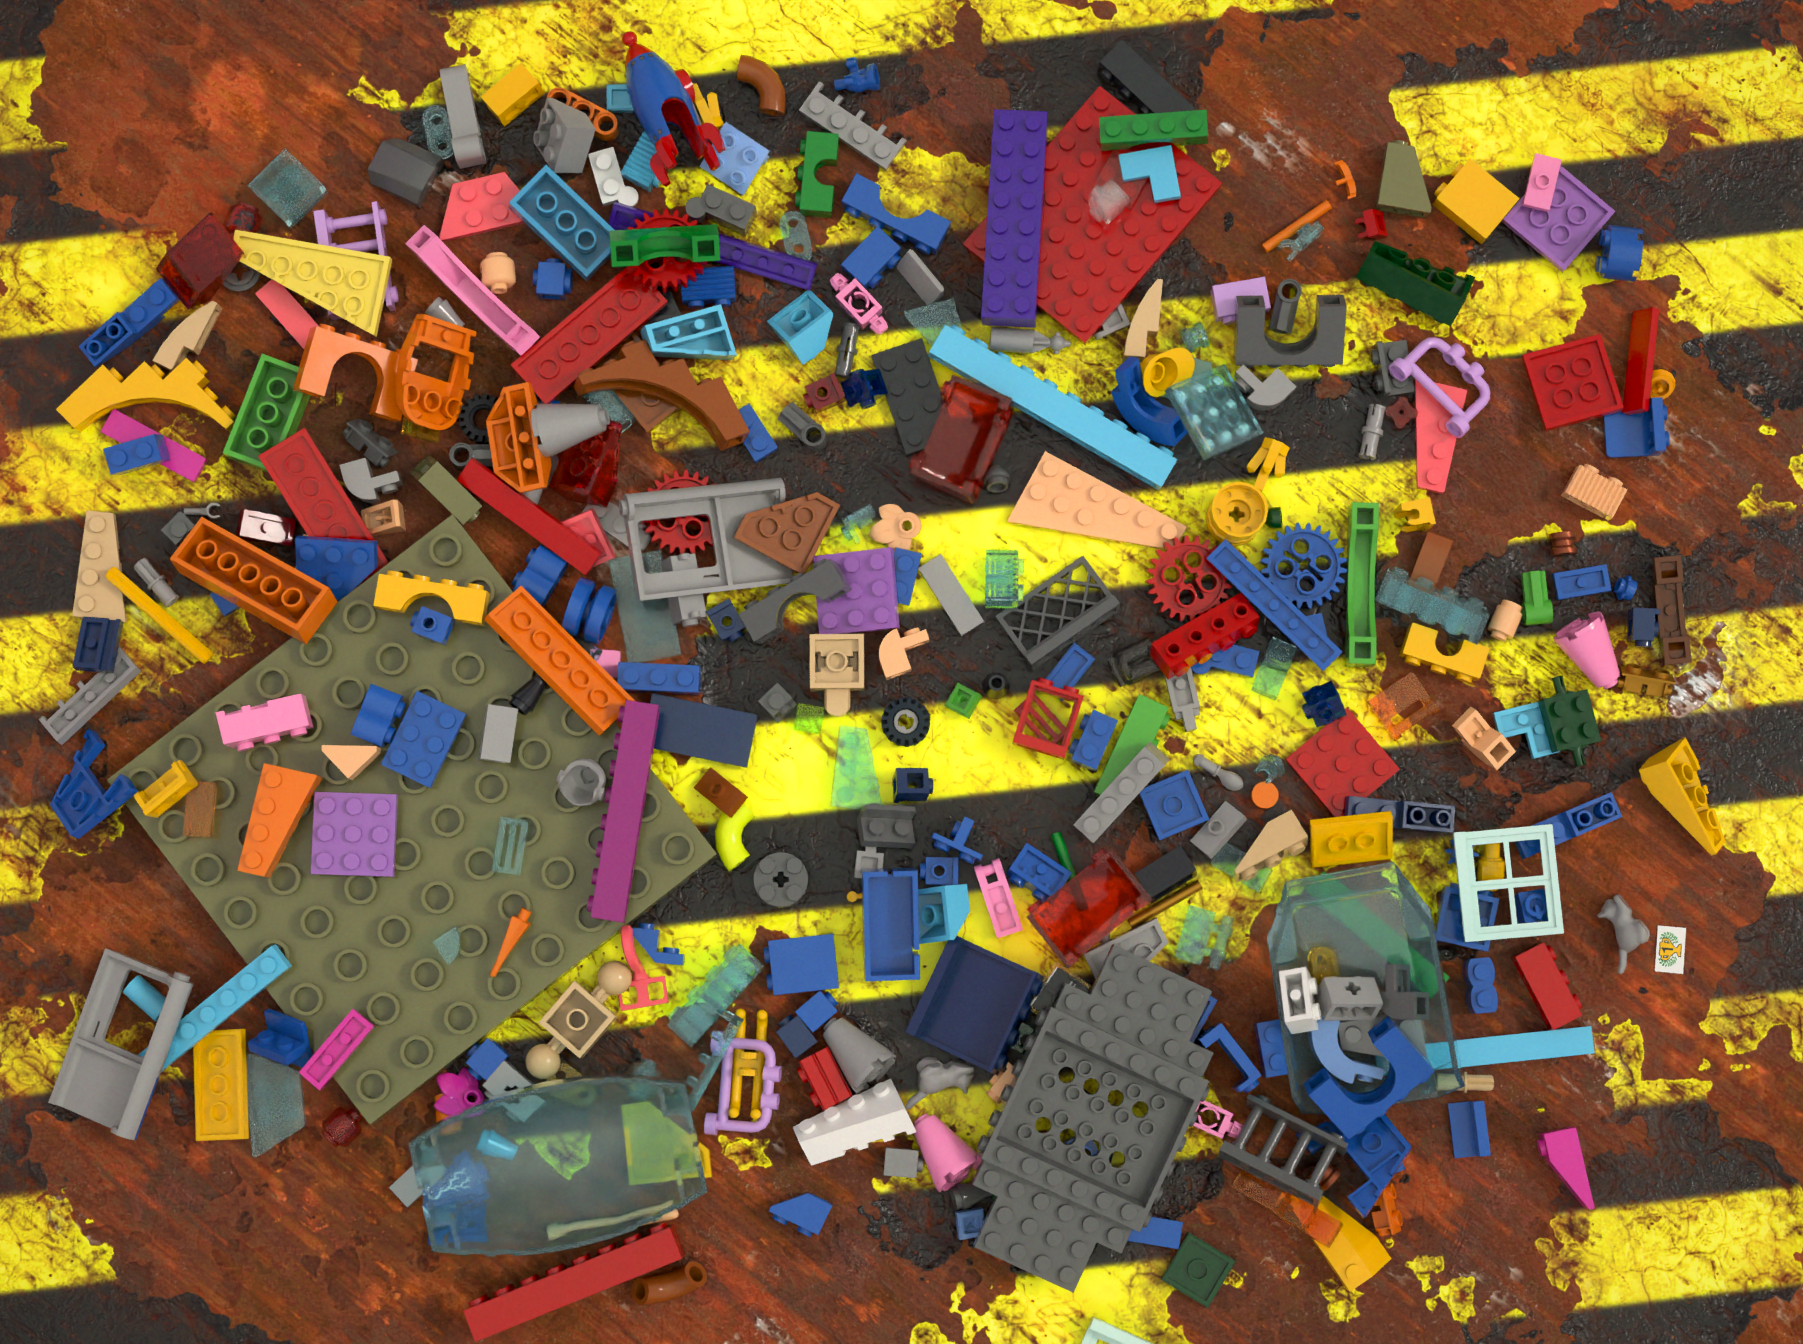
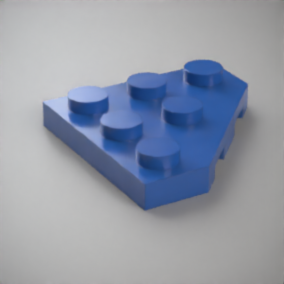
M297 536L295 538L296 569L329 587L338 602L378 567L377 541Z

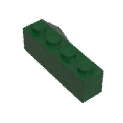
M1374 241L1356 275V278L1361 280L1366 286L1374 287L1384 292L1388 297L1398 299L1408 304L1413 310L1421 311L1433 317L1435 321L1449 326L1452 325L1463 306L1475 279L1474 276L1466 274L1465 278L1454 274V269L1444 266L1443 270L1432 267L1429 260L1421 257L1414 260L1410 259L1407 252Z

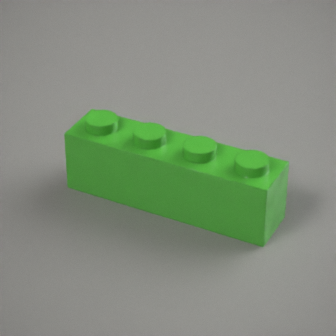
M1141 694L1137 696L1093 794L1100 796L1149 741L1157 747L1159 740L1155 737L1159 728L1164 730L1170 719V715L1166 714L1169 707Z

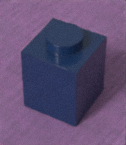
M790 1014L778 1023L780 1029L776 1033L795 1058L818 1042L799 1016L793 1018Z

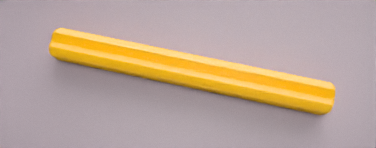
M116 567L109 569L105 575L106 579L201 663L205 664L212 658L213 653L120 570Z

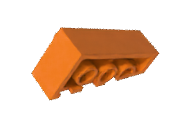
M266 763L263 764L237 871L267 878L271 877L322 777Z

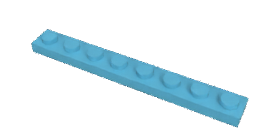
M276 944L269 947L180 1020L161 1072L292 967ZM147 1048L144 1049L138 1055L143 1057L146 1053Z

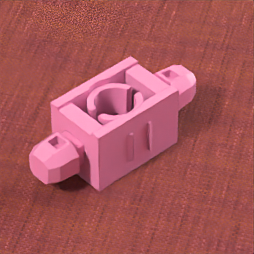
M839 273L830 279L833 289L836 292L839 291L835 296L836 302L857 325H860L862 330L870 324V329L874 333L882 335L888 329L882 316L878 317L882 313V306L856 278L849 284L848 280ZM852 295H854L855 300L863 299L866 302L867 313L864 314L863 309L857 310L852 307Z
M1200 1101L1199 1105L1202 1104L1205 1107L1200 1108L1198 1111L1203 1112L1210 1109L1214 1112L1215 1119L1220 1120L1218 1112L1223 1115L1218 1126L1214 1122L1210 1125L1203 1124L1199 1115L1197 1116V1122L1193 1126L1198 1130L1201 1129L1205 1133H1210L1223 1139L1225 1132H1228V1136L1237 1138L1243 1125L1236 1121L1230 1122L1233 1113L1220 1108L1218 1105H1213L1211 1102ZM1215 1126H1217L1216 1131L1210 1129V1128H1214Z

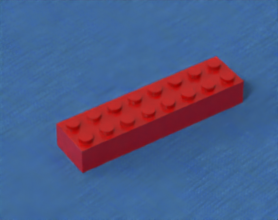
M666 1222L651 1227L649 1229L650 1234L642 1237L640 1232L625 1238L623 1240L624 1244L616 1247L615 1242L599 1248L597 1250L598 1255L591 1257L587 1253L574 1258L571 1261L572 1265L565 1268L564 1263L545 1271L547 1275L540 1278L537 1273L520 1281L521 1286L514 1288L513 1284H510L495 1291V1296L492 1298H488L487 1294L471 1300L468 1302L469 1307L463 1310L474 1341L477 1342L682 1259L685 1256V1252L674 1224L667 1227Z

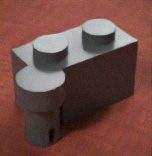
M707 184L701 198L693 197L688 200L685 206L686 213L689 214L691 221L697 220V223H701L706 219L707 215L708 220L745 237L757 215L755 205Z

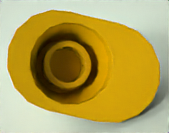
M1178 347L1144 358L1140 367L1145 391L1150 396L1159 397L1187 384L1195 369L1193 355L1187 349Z

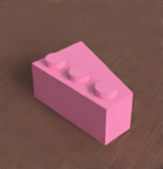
M303 694L269 700L267 703L250 707V705L242 706L241 710L227 714L224 711L216 712L223 744L233 749L237 748L238 752L253 749L254 743L264 741L265 745L281 741L280 736L291 734V737L307 734L306 729L314 728L306 696Z

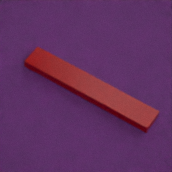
M475 458L469 460L457 478L459 483L585 576L589 574L601 556L602 552L524 494L518 492Z

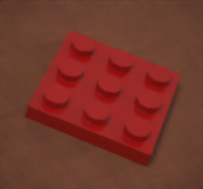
M1601 334L1522 355V361L1545 432L1623 411V402Z
M1348 707L1285 759L1333 817L1344 816L1345 796L1367 798L1400 770Z

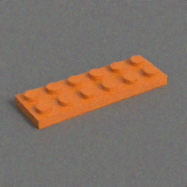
M522 586L516 589L484 618L599 736L618 719L620 706H625L626 700L635 701Z

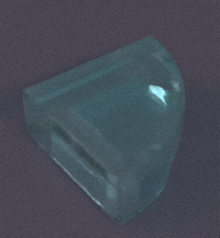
M453 927L432 942L448 965L456 959L460 949V933L457 927Z

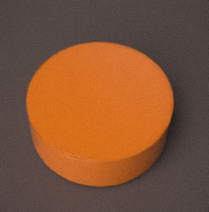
M1260 782L1251 791V800L1258 808L1268 809L1278 801V790L1270 782Z

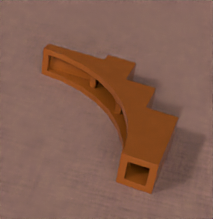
M646 340L637 343L636 341H630L624 344L617 359H611L597 369L587 368L581 371L574 385L578 396L601 390L622 389L640 391L660 397L680 407L695 418L711 435L720 451L744 443L750 432L721 377L713 380L706 378L696 384L683 358L676 361L670 359L659 366Z

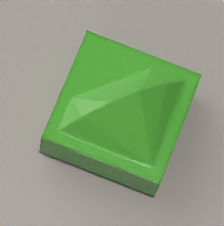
M957 683L944 706L970 719L982 695Z

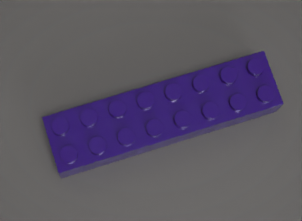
M994 109L981 311L982 325L1036 328L1048 114L1045 111Z

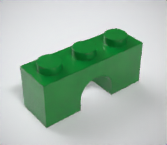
M807 131L806 139H801L800 155H805L804 165H799L798 181H802L801 191H796L795 207H800V215L832 218L834 186L819 183L815 178V174L823 166H837L839 134Z

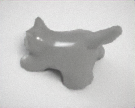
M1618 894L1613 897L1614 900L1608 899L1605 901L1601 912L1597 916L1599 918H1606L1613 923L1619 946L1618 974H1622L1627 967V953L1635 950L1640 944L1647 942L1650 937V931L1643 921L1632 917V909L1624 898Z
M936 1057L921 1059L916 1066L919 1091L909 1098L905 1108L909 1110L928 1094L937 1093L950 1086L959 1087L964 1094H967L968 1087L974 1078V1066H971V1063L961 1058L951 1060L947 1064H942Z

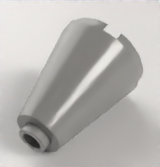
M540 403L534 405L536 408L532 409L531 412L534 437L540 436L542 444L537 446L545 457L554 456L606 431L607 425L610 424L609 413L600 404Z
M833 1018L823 1028L825 1030L823 1037L849 1085L856 1094L870 1088L867 1084L874 1079L876 1081L881 1079L895 1062L893 1058H896V1055L844 1018L838 1020Z

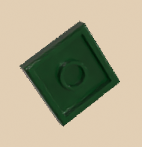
M1188 1232L1160 1279L1206 1308H1209L1236 1261Z

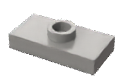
M1225 801L1190 842L1212 859L1244 824L1247 818Z

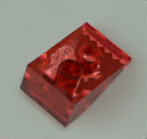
M610 420L606 431L564 450L548 487L566 500L607 508L617 484L622 424L618 421Z

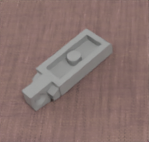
M1190 667L1180 677L1174 676L1169 680L1165 677L1173 714H1175L1176 720L1182 719L1185 733L1197 729L1194 716L1200 715V704Z

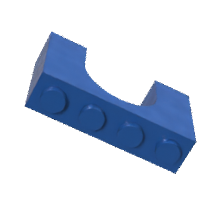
M1389 1016L1367 1032L1372 1043L1389 1061L1388 1076L1378 1088L1366 1093L1351 1092L1345 1089L1325 1067L1303 1083L1309 1097L1348 1139L1362 1133L1370 1122L1382 1117L1389 1107L1397 1101L1406 1098L1409 1091L1418 1084L1426 1082L1431 1074L1435 1072L1425 1055Z

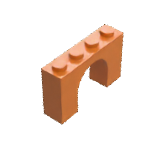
M326 324L310 328L293 390L316 398L324 397L336 361L345 354L359 355L370 362L377 376V387L369 415L391 422L401 421L403 413L397 405L395 396L396 373L401 349H396L394 352L385 349L386 344L373 340L369 344L360 341L361 336L349 332H345V335L336 333L334 327ZM411 357V371L415 372L418 359Z

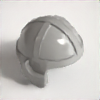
M576 759L567 766L565 771L560 770L556 782H558L560 791L573 805H591L597 800L602 801L606 794L604 793L607 781L605 773L597 761L593 759Z

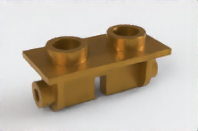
M1632 663L1627 664V666L1619 665L1618 667L1623 677L1619 676L1617 678L1618 683L1616 687H1621L1622 691L1640 693L1642 684L1647 685L1646 695L1665 698V696H1671L1672 686L1669 684H1676L1673 675L1665 669L1654 668L1653 671H1650Z

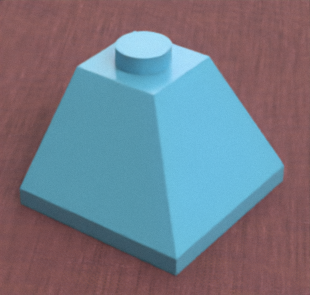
M807 290L767 320V322L790 352L804 365L806 362L814 359L825 348L833 313L811 290Z
M967 884L918 889L919 944L949 941L956 938L970 912Z

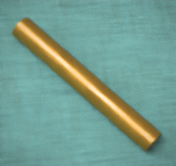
M1196 880L1132 916L1127 921L1133 929L1203 888L1200 882Z

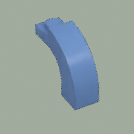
M1322 1017L1320 1020H1317L1318 1030L1307 1032L1308 1042L1315 1058L1337 1078L1353 1084L1356 1073L1358 1074L1357 1079L1373 1083L1374 1078L1382 1080L1384 1073L1382 1067L1353 1060L1343 1054L1337 1038L1340 1021H1324Z

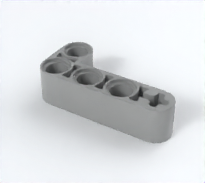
M463 64L440 69L456 162L460 169L486 164L467 66Z

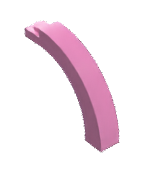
M425 225L405 243L477 318L520 356L540 338L530 326L503 304L450 251L439 237Z

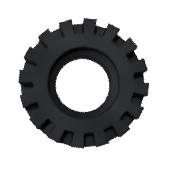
M476 394L473 395V399L470 400L468 398L465 405L462 404L460 408L462 411L458 417L460 419L459 424L464 434L471 441L473 440L477 444H489L487 429L476 427L474 416L483 409L491 411L497 398L488 396V394H483V396Z

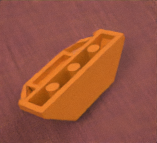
M530 382L503 387L500 397L486 420L494 473L520 493L547 488L552 466L551 458L543 456L537 446L542 444L540 436L534 437L531 412L532 409L536 408L534 405L539 404Z

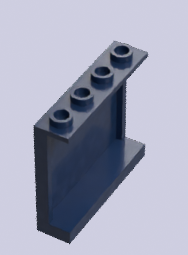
M956 936L954 940L947 941L905 1032L998 1076L999 1072H1002L1007 1066L1009 1060L1007 1054L1011 1046H1015L1019 1040V1028L1022 1022L1027 1021L1031 1014L1032 1006L1030 1005L1034 996L1037 997L1043 988L1044 982L1042 979L1044 976Z

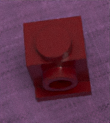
M835 373L805 386L806 393L802 394L808 409L814 408L816 414L845 402L844 393ZM820 389H825L828 393L825 397H819L817 392Z

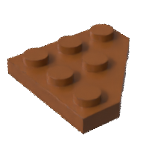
M816 492L744 514L732 538L797 574L802 572L806 574L840 505Z

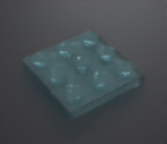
M1225 364L1174 384L1165 390L1204 461L1258 438L1264 433Z

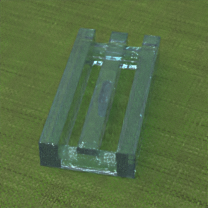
M500 817L492 867L493 872L520 875L528 821ZM507 823L511 824L505 864L504 867H499ZM521 825L515 867L512 869L510 865L516 827Z

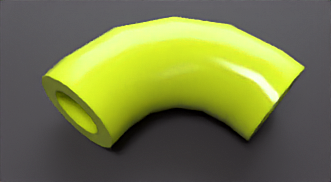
M745 803L742 804L732 818L722 812L715 829L716 850L729 872L750 856L742 843V832L744 827L755 816Z

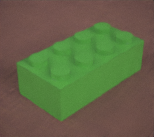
M265 354L261 355L223 450L225 456L268 473L258 455L296 433L310 395L293 390L299 367Z

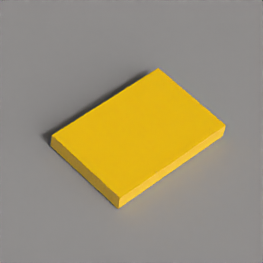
M1391 811L1310 820V862L1312 868L1393 859V816Z

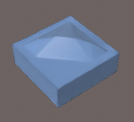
M982 1207L955 1211L959 1240L977 1237L985 1220Z

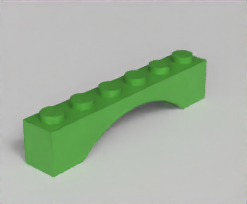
M1352 502L1348 506L1345 667H1373L1376 664L1375 564L1379 530V503Z

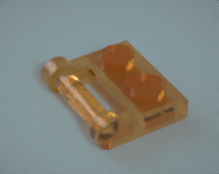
M1413 671L1367 701L1393 741L1401 738L1402 733L1429 715L1434 716L1440 712L1438 706L1430 698ZM1420 699L1424 705L1422 708L1398 724L1394 725L1390 718Z

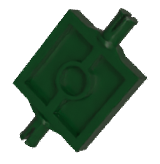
M1563 675L1551 678L1556 694L1550 698L1538 701L1551 752H1572L1575 767L1586 765L1582 749L1589 744L1601 741L1588 689L1576 692L1566 691Z

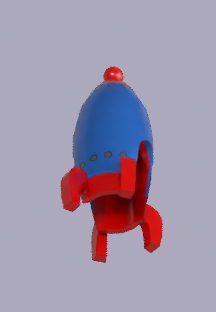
M625 32L622 36V42L629 47L625 64L627 92L640 124L656 148L657 153L650 159V166L655 176L667 187L671 182L666 167L667 169H673L677 165L675 157L678 156V150L667 124L676 125L681 130L698 160L704 157L710 170L715 171L720 167L719 160L714 148L707 140L713 143L719 153L725 151L724 141L716 126L711 123L701 125L694 106L695 91L690 76L684 69L674 70L672 66L646 46L637 44V35L634 32Z

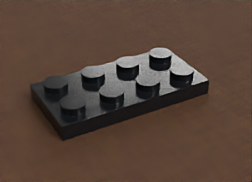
M922 338L871 355L906 457L957 439Z

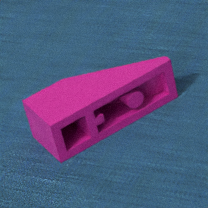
M1570 1126L1539 1133L1540 1140H1537V1147L1540 1156H1544L1545 1161L1585 1209H1595L1576 1127Z

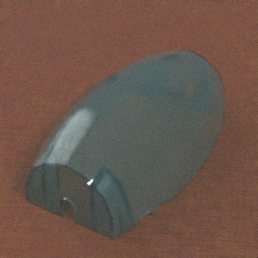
M606 1074L577 1076L541 1082L507 1091L472 1104L412 1137L408 1143L418 1189H422L423 1193L422 1207L431 1248L434 1252L467 1256L468 1253L486 1254V1256L495 1257L500 1254L521 1256L578 1248L634 1231L637 1227L648 1222H655L661 1219L663 1215L684 1207L708 1192L691 1101L686 1082L682 1079L651 1075Z

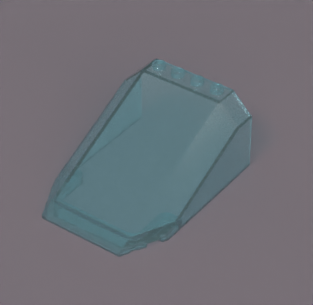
M1394 862L1285 881L1282 897L1275 912L1276 916L1267 936L1291 1096L1301 1113L1326 1115L1309 1097L1303 1085L1304 1082L1321 1070L1323 1066L1317 1061L1311 1051L1307 1032L1291 1034L1284 1019L1279 971L1306 967L1311 978H1316L1318 987L1324 977L1361 976L1374 977L1379 992H1386V984L1384 982L1385 964L1410 965V992H1429V1020L1421 1021L1427 1057L1435 1072L1431 1074L1426 1082L1418 1084L1409 1091L1406 1098L1397 1101L1393 1105L1442 1097L1464 1087L1465 1081L1431 910L1415 891L1411 883L1405 878ZM1380 1009L1377 1015H1381V1014H1385V1013L1383 1012L1382 1009ZM1338 1030V1044L1346 1057L1380 1066L1384 1069L1382 1080L1374 1078L1373 1083L1357 1079L1358 1074L1356 1073L1353 1084L1345 1082L1333 1074L1332 1076L1345 1089L1351 1092L1366 1093L1378 1088L1388 1076L1389 1061L1382 1056L1342 1050Z

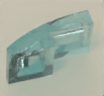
M1272 637L1251 691L1276 700L1297 647Z
M1226 843L1210 864L1234 879V871L1246 853ZM1265 867L1258 871V874L1251 880H1241L1239 882L1260 894L1273 870Z

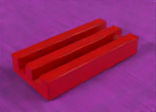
M1034 694L1032 701L1046 714L1061 733L1057 735L1032 706L1029 713L1053 738L1051 743L1058 744L1064 737L1066 727L1039 697ZM1025 700L1014 709V712L1018 715L1019 718L1021 716ZM1027 717L1025 724L1037 738L1050 742Z

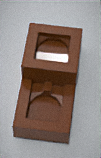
M1428 530L1408 579V584L1433 593L1453 539Z

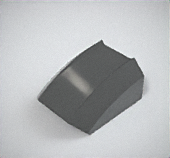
M392 138L382 141L367 170L370 183L373 186L421 209L433 181L445 162L442 157L398 138Z

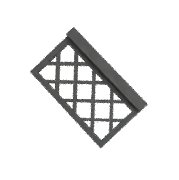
M1081 556L995 617L1034 671L1121 611L1119 601L1111 594L1085 557ZM1081 565L1088 572L1087 582L1071 580L1073 571ZM1091 577L1096 584L1090 583ZM1055 583L1067 584L1065 597L1049 595L1051 586ZM1070 585L1085 587L1083 600L1068 598ZM1089 588L1100 589L1106 596L1099 602L1087 601ZM1033 598L1045 599L1043 612L1028 611L1029 601ZM1048 600L1063 602L1061 616L1046 613ZM1067 603L1082 605L1081 614L1076 618L1065 616ZM1012 613L1023 614L1020 628L1009 626L1004 618ZM1026 615L1042 617L1039 631L1024 629ZM1045 618L1060 620L1059 629L1054 633L1043 632ZM1014 632H1019V638H1017ZM1023 633L1038 635L1037 645L1027 651L1021 643Z

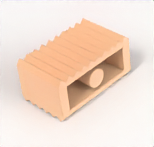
M1589 464L1584 466L1578 465L1561 496L1607 521L1611 520L1627 489L1622 487L1623 483L1620 480L1610 476L1607 479L1599 475V470Z

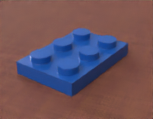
M416 691L381 765L432 788L467 714Z

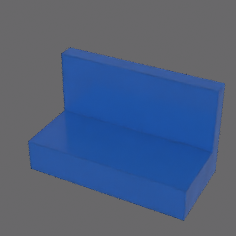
M1484 1101L1448 1103L1454 1158L1491 1156Z

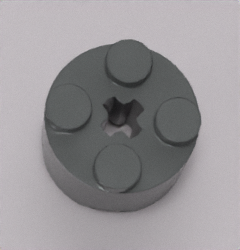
M784 852L773 853L766 856L757 865L753 879L754 888L758 897L770 907L788 908L796 904L804 896L808 885V874L801 860L794 855ZM779 873H782L784 878L789 880V882L784 883L782 888L778 887V883L773 882V878H777Z

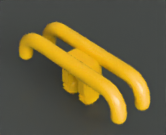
M741 1008L735 1011L734 1038H745L746 1012ZM765 1010L757 1012L756 1039L767 1041L768 1015ZM734 1049L728 1112L731 1118L738 1117L740 1113L742 1075L753 1076L750 1116L753 1119L761 1117L763 1068L765 1065V1056L761 1051L744 1052V1049Z

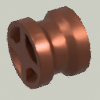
M1564 531L1549 534V540L1552 542L1550 556L1559 557L1577 554V547L1574 546L1576 532Z
M1329 1164L1319 1183L1320 1188L1326 1191L1337 1180L1342 1171L1338 1167H1333ZM1315 1165V1166L1313 1167V1169L1309 1172V1174H1308V1177H1309V1178H1310V1176H1311V1174H1312L1314 1168L1316 1167V1165Z

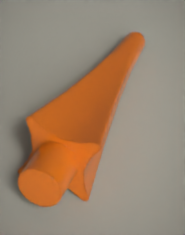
M522 907L518 916L515 914L511 916L501 950L490 972L491 977L497 975L509 953L532 924L527 921L532 913L528 909Z

